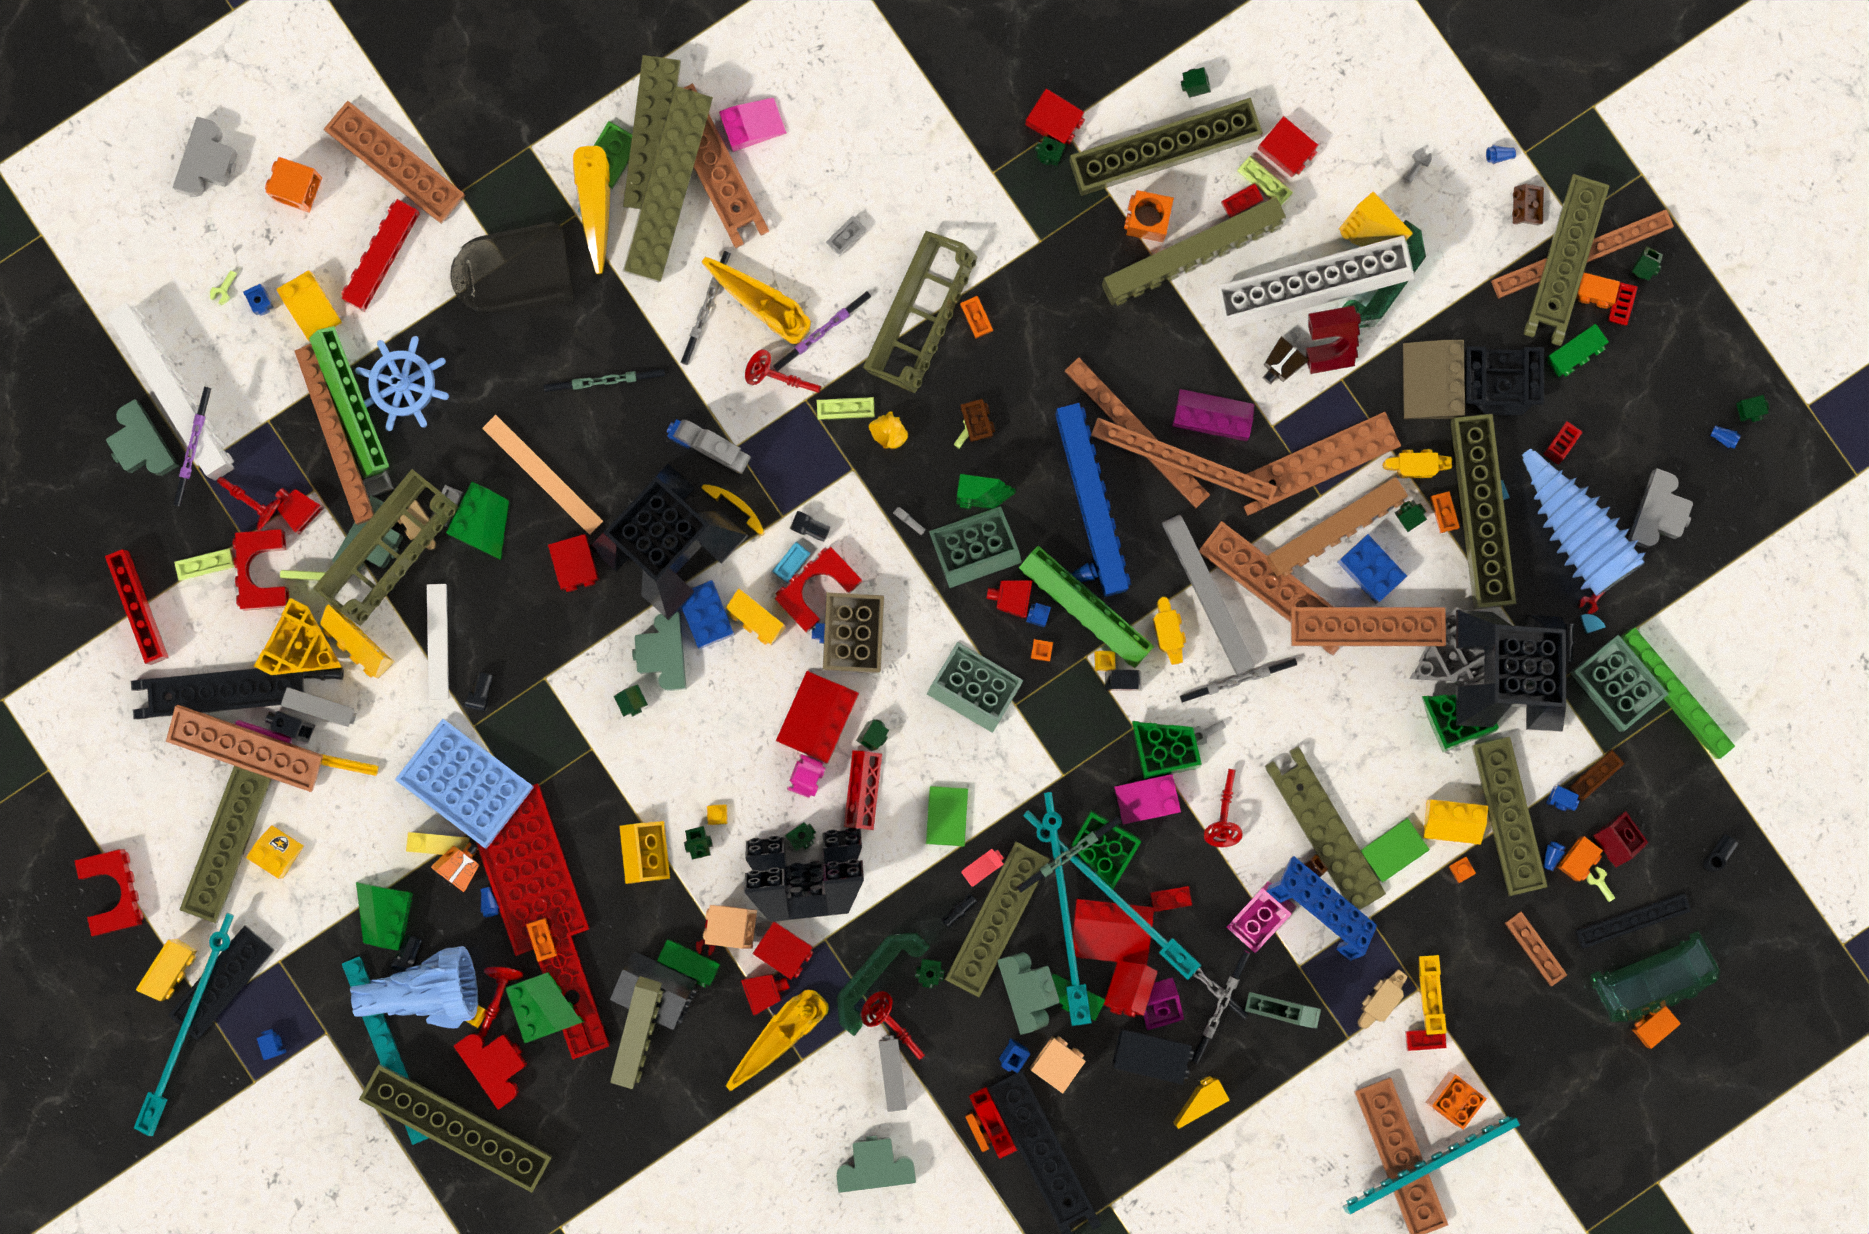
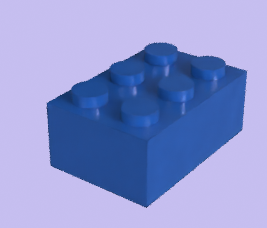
M1369 534L1364 536L1337 561L1375 604L1379 603L1407 577Z
M711 580L691 588L695 593L682 606V610L697 647L702 649L734 636L735 633L714 582Z

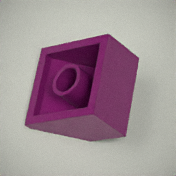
M1173 978L1154 983L1143 1016L1147 1030L1184 1020L1179 994Z

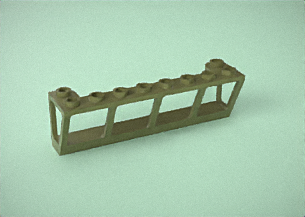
M925 231L863 368L870 374L916 394L917 389L922 384L925 372L929 369L931 358L937 351L938 343L945 334L946 325L953 316L956 303L961 298V292L968 283L971 270L977 262V256L964 243ZM940 247L956 253L955 261L960 267L952 283L929 273ZM925 279H930L950 288L937 317L913 307ZM910 313L934 322L921 352L897 341ZM894 347L918 356L914 368L905 366L899 377L883 372Z
M411 469L313 589L339 612L361 626L375 608L380 605L384 597L393 589L398 580L405 575L408 568L418 559L422 551L429 546L432 539L442 530L459 506ZM427 487L436 494L430 502V509L435 514L426 525H423L407 509L424 488ZM405 515L422 530L404 552L399 555L383 542V538L400 517ZM380 545L397 560L375 585L362 575L358 568L376 546ZM352 575H356L372 588L362 602H359L357 599H351L343 606L335 599L337 593Z

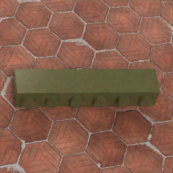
M639 976L634 988L610 1083L633 1089L635 1083L640 1082L642 1072L639 1069L644 1066L646 1056L643 1055L644 1050L648 1051L651 1041L648 1039V1035H652L655 1026L652 1020L653 1018L656 1019L659 1007H656L657 1002H661L664 992L660 990L661 982Z

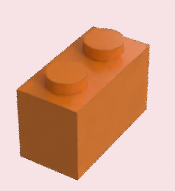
M1583 272L1576 299L1585 304L1590 302L1596 303L1600 308L1611 307L1615 304L1620 282Z
M1580 836L1557 867L1575 881L1585 880L1590 873L1589 868L1592 864L1596 865L1602 856L1600 854L1603 850L1585 836Z
M1665 1005L1654 1006L1650 1009V1014L1645 1019L1642 1017L1634 1023L1635 1027L1632 1031L1647 1048L1652 1049L1681 1024Z

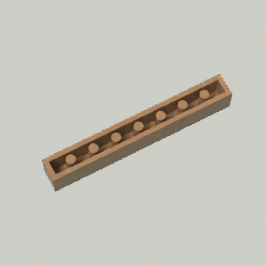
M1394 477L1269 554L1265 559L1277 577L1280 575L1286 577L1294 572L1292 568L1296 565L1304 566L1310 562L1309 557L1313 555L1318 557L1326 552L1325 547L1330 545L1333 548L1342 542L1340 538L1346 535L1349 538L1357 533L1356 528L1362 525L1365 528L1373 523L1372 518L1377 515L1381 518L1389 513L1388 508L1394 506L1396 509L1405 503L1403 499L1408 495L1397 477Z

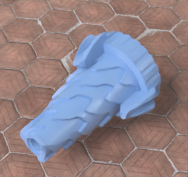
M463 946L446 948L422 962L420 966L409 967L406 971L392 974L390 977L370 980L371 983L352 986L350 991L354 1016L363 1017L382 1013L401 1016L413 1014L417 1016L429 1015L426 1019L427 1024L445 1028H459L463 1021L472 1020L475 1017L478 1007L477 980L468 950Z

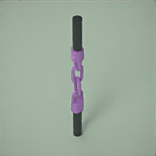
M866 291L846 308H842L823 327L814 331L804 342L798 343L791 352L773 365L775 370L778 372L796 356L804 353L808 346L822 338L833 326H837L848 318L850 313L871 298L869 292ZM838 317L840 320L835 323L834 319ZM820 332L821 335L814 340L813 336Z
M204 386L198 411L194 417L189 446L187 447L185 461L179 474L180 480L173 502L174 506L181 507L188 479H190L191 465L196 453L202 426H204L205 412L212 389ZM196 425L199 426L198 431H195ZM196 436L195 442L192 444L193 438ZM190 449H193L192 456L188 457Z

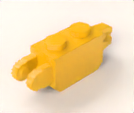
M1430 449L1421 450V453H1413V450H1402V453H1399L1397 457L1387 458L1383 461L1382 468L1397 471V475L1400 478H1432L1439 471L1451 469L1452 458L1440 456L1438 453H1433Z
M1162 597L1157 602L1159 613L1154 616L1153 625L1159 650L1167 653L1171 665L1183 663L1182 648L1184 643H1186V637L1184 632L1180 631L1179 625L1182 624L1180 613L1176 614V609L1171 610L1169 600Z

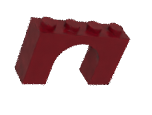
M1354 305L1308 314V328L1312 340L1340 337L1338 340L1326 345L1306 348V358L1309 359L1307 365L1310 374L1355 366V360L1358 358V336L1360 335L1358 324H1361V317L1359 312L1356 313Z

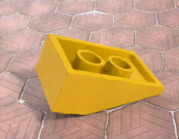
M310 270L276 289L309 342V338L317 330L336 327L342 323L315 275Z
M1208 1076L1200 1081L1201 1084L1196 1087L1173 1121L1178 1129L1229 1101L1226 1092L1216 1077Z

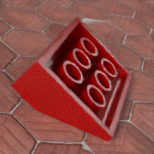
M806 671L776 741L829 764L859 693Z
M1076 899L1072 935L1075 956L1077 958L1147 965L1151 936L1116 903ZM1129 905L1149 925H1153L1154 907Z

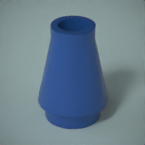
M1492 145L1486 150L1487 162L1492 164L1515 159L1516 157L1514 147Z
M1718 426L1714 427L1710 435L1726 447L1733 449L1741 437L1737 433L1738 431Z
M1093 562L1090 564L1086 563L1070 573L1080 582L1092 581L1099 577Z
M1551 841L1550 845H1547L1543 867L1554 871V868L1566 853L1564 851L1566 847Z
M492 887L481 889V913H483V917L498 915L499 907Z

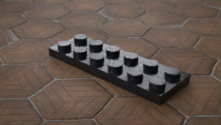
M247 925L243 926L231 940L229 947L217 957L188 1030V1033L196 1040H199L275 951L274 948ZM201 977L168 1014L180 1026L183 1024Z

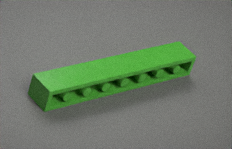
M335 326L319 329L309 340L363 478H368L383 473L389 468V464Z
M1039 546L1031 552L1019 567L1027 577H1030L1037 583L1039 588L1051 595L1054 601L1059 602L1069 614L1074 615L1083 626L1089 628L1098 639L1105 642L1128 665L1136 668L1153 649L1154 646Z
M1632 628L1621 636L1623 641L1668 693L1664 698L1668 705L1714 759L1724 757L1735 747L1732 741L1636 628Z

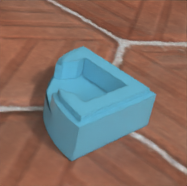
M1590 614L1580 615L1586 634L1605 628L1604 623L1598 617Z

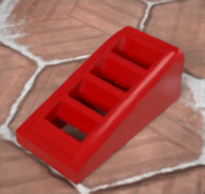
M1620 282L1615 304L1610 309L1609 322L1627 326L1637 286ZM1621 290L1630 292V294L1621 293ZM1619 298L1627 299L1628 302L1619 301ZM1617 305L1626 307V310L1618 309L1616 307ZM1619 313L1625 316L1624 318L1614 316V314Z
M1567 421L1548 446L1544 455L1559 465L1580 437L1582 431ZM1566 430V431H1568L1569 433H1571L1572 435H1574V438H1572L1571 436H1569V435H1568L1567 433H1565L1564 431ZM1560 437H1563L1564 439H1566V440L1569 441L1570 443H1567L1566 441H1564V440L1561 439ZM1556 443H1558L1559 445H1561L1562 447H1564L1565 450H1563L1561 447H1559L1558 445H1556Z

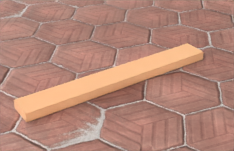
M495 415L482 428L587 533L591 535L604 522L500 418Z

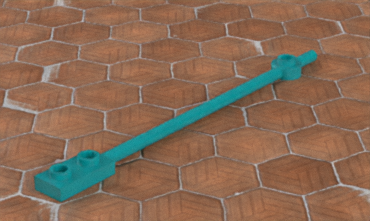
M1052 792L1044 793L1047 813L1042 819V824L1045 829L1050 831L1055 861L1061 855L1057 829L1062 824V818L1054 811ZM1049 818H1055L1056 823L1054 825L1049 824ZM1061 865L1055 868L1072 983V986L1066 987L1071 1025L1075 1026L1091 1023L1086 984H1079L1063 866Z
M1029 810L1026 811L1023 816L1037 828L1036 833L1039 840L1051 842L1050 835L1045 836L1044 834L1047 829L1044 828L1042 822ZM1059 839L1060 851L1062 853L1069 851L1070 849ZM1072 856L1070 860L1163 948L1159 953L1189 980L1202 965L1173 938L1167 942L1078 856Z
M227 913L220 931L214 932L210 936L209 945L212 951L156 1091L155 1093H147L135 1123L134 1129L147 1136L154 1135L166 1105L167 1099L162 1097L219 952L225 951L230 945V937L227 932L233 920V914Z

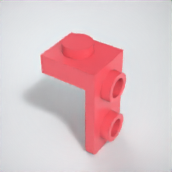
M990 849L962 870L961 873L971 886H975L1001 867L1004 858L998 850Z

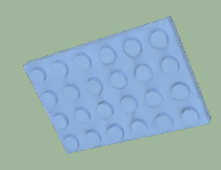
M444 719L439 722L395 779L485 849L488 848L534 788Z

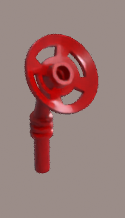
M765 349L757 351L750 358L746 366L745 381L749 385H757L765 376L785 382L788 386L791 385V387H801L820 393V385L801 380L797 376H788L769 369L771 355Z
M223 477L217 479V483L227 489L230 495L237 500H242L257 511V514L260 515L257 523L258 531L265 526L281 499L277 498L267 506L261 505L246 495L245 491L239 486H234Z
M1228 768L1225 789L1222 790L1224 794H1221L1223 798L1220 799L1222 801L1220 820L1209 825L1204 831L1205 841L1215 847L1223 848L1236 845L1243 836L1242 829L1237 824L1227 822L1229 803H1232L1230 799L1233 798L1231 795L1234 793L1232 788L1235 769ZM1215 837H1218V838H1220V839H1226V840H1225V841H1220V840H1216V839H1214V838H1215Z
M488 967L484 969L486 975L496 979L498 986L492 1004H489L485 1013L486 1018L479 1031L481 1036L487 1035L493 1019L497 1017L500 1010L499 1004L508 981L522 978V972L504 967Z
M884 991L870 996L861 1010L862 1023L867 1027H875L885 1021L895 1031L896 1036L900 1037L899 1040H902V1044H906L919 1060L922 1059L925 1054L913 1042L912 1036H908L909 1033L905 1032L906 1029H902L889 1015L892 1009L891 996ZM879 999V1003L875 1004L872 1008H870L871 1005ZM867 1015H869V1018L872 1020L871 1023L868 1021Z

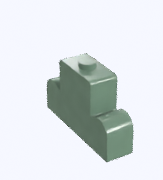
M134 399L117 411L116 418L118 422L126 427L106 439L113 451L111 455L117 464L120 463L123 469L130 473L146 465L150 472L158 476L165 475L179 466L139 401Z
M372 495L369 497L375 514L384 502ZM367 522L360 525L353 524L332 562L338 559ZM390 529L383 538V542L398 553V546L403 536ZM377 545L366 559L381 568H386L390 559L395 557L383 547ZM364 562L358 568V571L362 569Z
M676 612L670 620L659 614L654 619V626L659 631L658 633L635 635V649H632L633 661L636 660L637 672L640 674L662 672L658 682L663 689L667 691L686 690L681 613Z
M1024 952L997 960L1020 1035L1046 1027L1049 1023V1016L1043 1009L1059 1003L1049 967L1044 966L1031 970V959Z
M1249 992L1245 1011L1300 1026L1317 1028L1321 1009Z
M877 1135L866 1136V1140L854 1141L852 1147L855 1166L849 1163L839 1166L836 1175L838 1193L916 1183L913 1160L908 1156H901L897 1161H894L891 1138H877Z

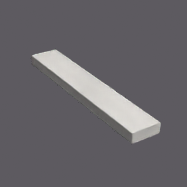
M427 584L429 700L449 699L447 584Z

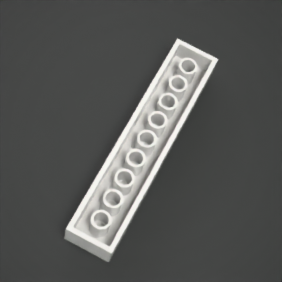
M1403 235L1217 286L1223 320L1228 329L1413 280L1415 276L1408 245Z
M124 303L106 315L183 440L189 446L193 421L199 405L192 401L194 399L193 394L183 386L184 380L181 375L173 370L174 364L172 360L163 353L165 349L153 337L155 333L152 328L143 321L145 317L139 309L137 310L134 305L130 306ZM205 420L194 457L204 474L216 481L219 477L235 469L232 465L234 460L229 453L222 449L224 447L223 442L212 433L214 431L213 426L209 421ZM196 425L195 431H198L199 426ZM194 436L192 444H194L196 436Z

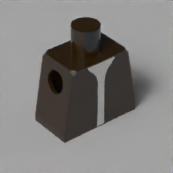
M1281 336L1263 364L1268 371L1262 378L1270 385L1276 378L1284 382L1301 369L1309 359Z

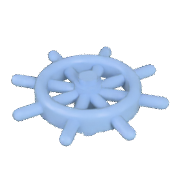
M417 336L411 338L408 351L389 352L383 340L377 341V346L383 357L375 363L372 370L361 367L355 369L356 374L369 378L371 397L364 400L366 408L376 403L379 408L389 413L385 426L387 431L393 429L396 416H410L413 414L420 426L426 427L427 421L421 410L428 405L432 396L443 400L449 398L448 393L435 389L433 370L445 364V359L439 358L428 364L422 357L416 355L415 352L419 341ZM405 359L402 372L400 373L395 361ZM412 362H415L421 369L409 375ZM387 365L393 374L391 376L381 374ZM423 376L425 377V386L412 383ZM379 381L388 383L391 386L380 391ZM410 390L422 393L417 402ZM395 392L391 406L383 398ZM404 394L409 406L399 408Z

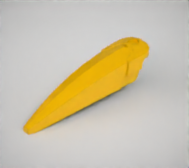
M584 146L577 148L573 154L574 182L577 187L584 233L596 274H603L609 229V163L606 153L601 147Z
M705 257L701 261L714 278L741 305L789 343H800L810 331L811 321L809 317L804 314L796 301L783 295L782 292L714 259Z
M805 990L786 1002L778 1014L773 1016L730 1077L726 1087L732 1091L769 1066L804 1035L808 1034L828 1013V1003L814 990Z

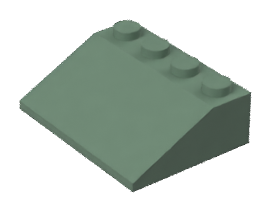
M1001 506L929 531L949 588L1022 563L1018 547Z
M1619 635L1615 636L1570 672L1619 732L1628 729L1668 695L1666 690Z
M957 642L930 686L927 695L993 733L1024 680Z

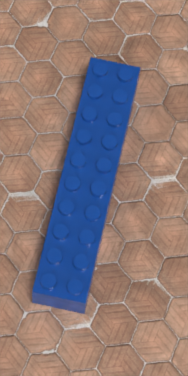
M1079 403L1057 408L1055 416L1093 559L1099 575L1103 596L1108 597L1124 593L1129 589L1131 582L1129 574H1125L1123 569L1126 566L1124 556L1119 554L1121 544L1119 537L1114 535L1116 525L1114 518L1109 516L1111 507L1109 500H1105L1104 497L1106 492L1104 481L1099 479L1101 469L1099 463H1095L1094 460L1096 450L1094 444L1090 445L1089 425L1085 426L1084 423L1086 418L1084 407L1080 408Z

